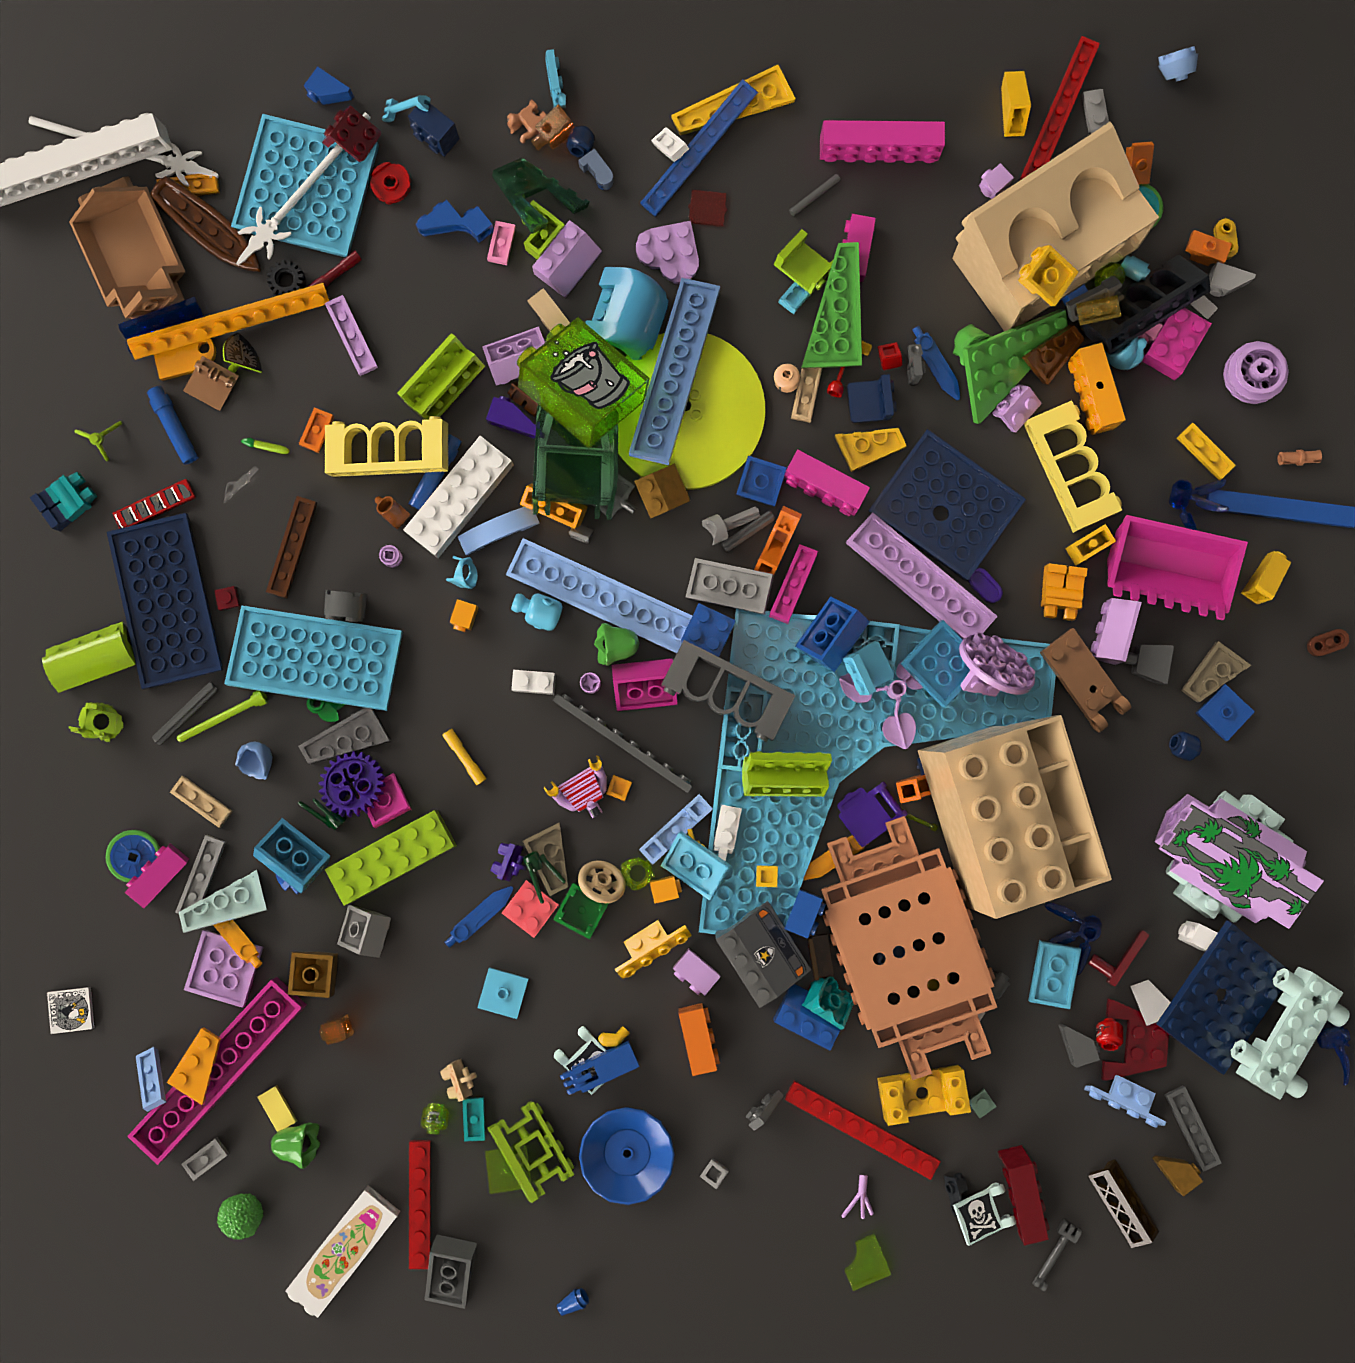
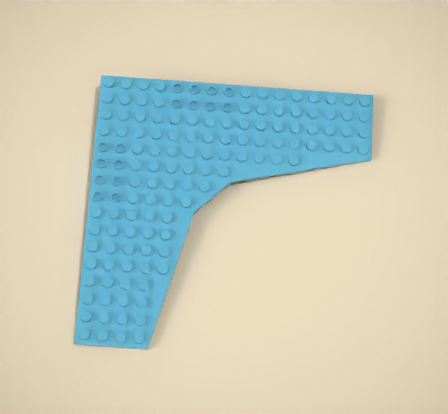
M739 609L735 611L734 620H736L733 628L730 663L796 696L773 741L768 739L767 742L758 739L756 737L757 733L753 732L755 727L747 728L741 726L735 720L733 712L723 715L708 850L718 856L719 851H714V840L721 804L742 808L735 847L732 854L727 853L726 862L731 867L713 899L708 900L704 896L702 898L699 924L700 933L716 934L715 932L727 929L739 922L748 912L769 901L785 927L839 783L884 747L897 746L889 742L882 731L884 721L890 716H895L896 699L890 698L887 691L874 692L871 700L866 703L852 701L843 692L839 681L841 676L848 673L844 661L833 672L795 647L817 615L792 614L789 623L786 624L770 618L769 614L771 611H766L765 615ZM870 621L847 655L873 641H878L894 673V677L875 688L889 686L893 681L901 680L896 675L898 664L914 650L931 630ZM1001 638L1003 643L1013 648L1016 652L1023 653L1027 657V663L1035 670V684L1026 694L1015 695L1000 690L997 696L993 697L983 695L982 693L961 690L946 707H942L924 688L912 690L906 685V692L900 697L898 715L909 713L915 720L916 733L912 744L958 738L992 726H1006L1051 717L1056 675L1040 654L1050 644ZM728 674L724 710L733 707L745 684L744 681ZM749 685L739 706L740 717L749 723L758 721L771 695ZM757 751L763 753L822 752L831 754L832 762L827 770L829 788L824 797L744 796L742 783L744 757H749L750 752L754 753ZM757 865L778 866L777 887H756Z

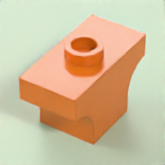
M1153 142L1132 143L1131 147L1126 148V156L1138 185L1150 183L1154 151Z
M1194 230L1191 233L1185 251L1191 254L1189 260L1206 266L1217 262L1224 264L1232 244Z

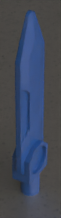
M920 326L912 329L917 337L914 342L915 344H921L922 357L943 391L954 399L959 400L958 380L928 332L923 333Z
M510 886L495 891L454 926L450 932L452 936L445 941V944L450 948L456 942L460 944L462 941H466L506 905L513 887Z

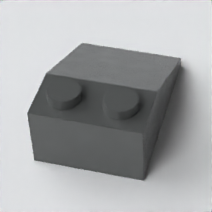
M436 1235L429 1256L425 1292L426 1301L466 1308L477 1243Z

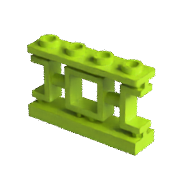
M530 1101L521 1107L525 1116L523 1119L509 1128L505 1120L502 1119L488 1127V1130L527 1200L533 1203L539 1199L538 1197L545 1194L540 1185L555 1174H558L560 1180L564 1182L567 1178L574 1176L572 1171L574 1165L569 1158L565 1159L562 1153L564 1148L558 1139L555 1141L551 1133L554 1130L550 1123L543 1120L541 1115L544 1113L540 1105ZM530 1110L543 1131V1136L538 1129L530 1134L526 1131L524 1124L533 1119L529 1113ZM503 1128L507 1135L517 1130L521 1140L512 1145L516 1151L515 1154L500 1129ZM537 1137L546 1154L529 1164L520 1147ZM550 1147H552L561 1163L564 1172H562L559 1166L549 1171L544 1161L553 1156L549 1149ZM522 1165L528 1172L535 1167L539 1169L542 1176L533 1181L537 1190L534 1191L521 1167Z

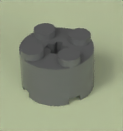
M326 590L324 604L325 619L343 620V617H346L345 621L363 622L366 613L367 593Z

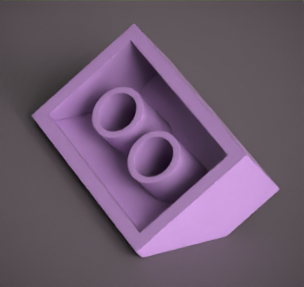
M569 220L532 266L534 275L566 298L600 256L602 250L586 232Z
M539 327L482 346L496 385L506 384L519 377H526L530 373L538 370L543 371L553 365Z
M1111 598L1103 603L1101 608L1102 620L1098 622L1095 631L1098 634L1097 639L1093 641L1090 649L1096 660L1113 665L1126 662L1142 602Z

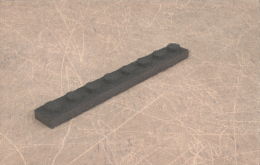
M557 694L553 699L562 708L686 793L692 788L690 785L691 780L682 774L678 777L672 773L674 769L665 762L663 765H660L656 762V756L649 751L646 754L639 750L641 746L633 740H630L628 743L622 739L624 734L615 728L612 731L606 728L607 723L599 717H596V719L590 717L589 710L581 705L577 708L571 704L574 700L563 694L560 696Z

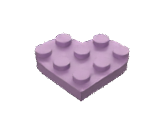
M691 221L651 228L639 234L636 243V255L639 261L645 266L650 267V269H660L662 276L668 281L673 282V284H680L681 278L692 280L699 269V258Z

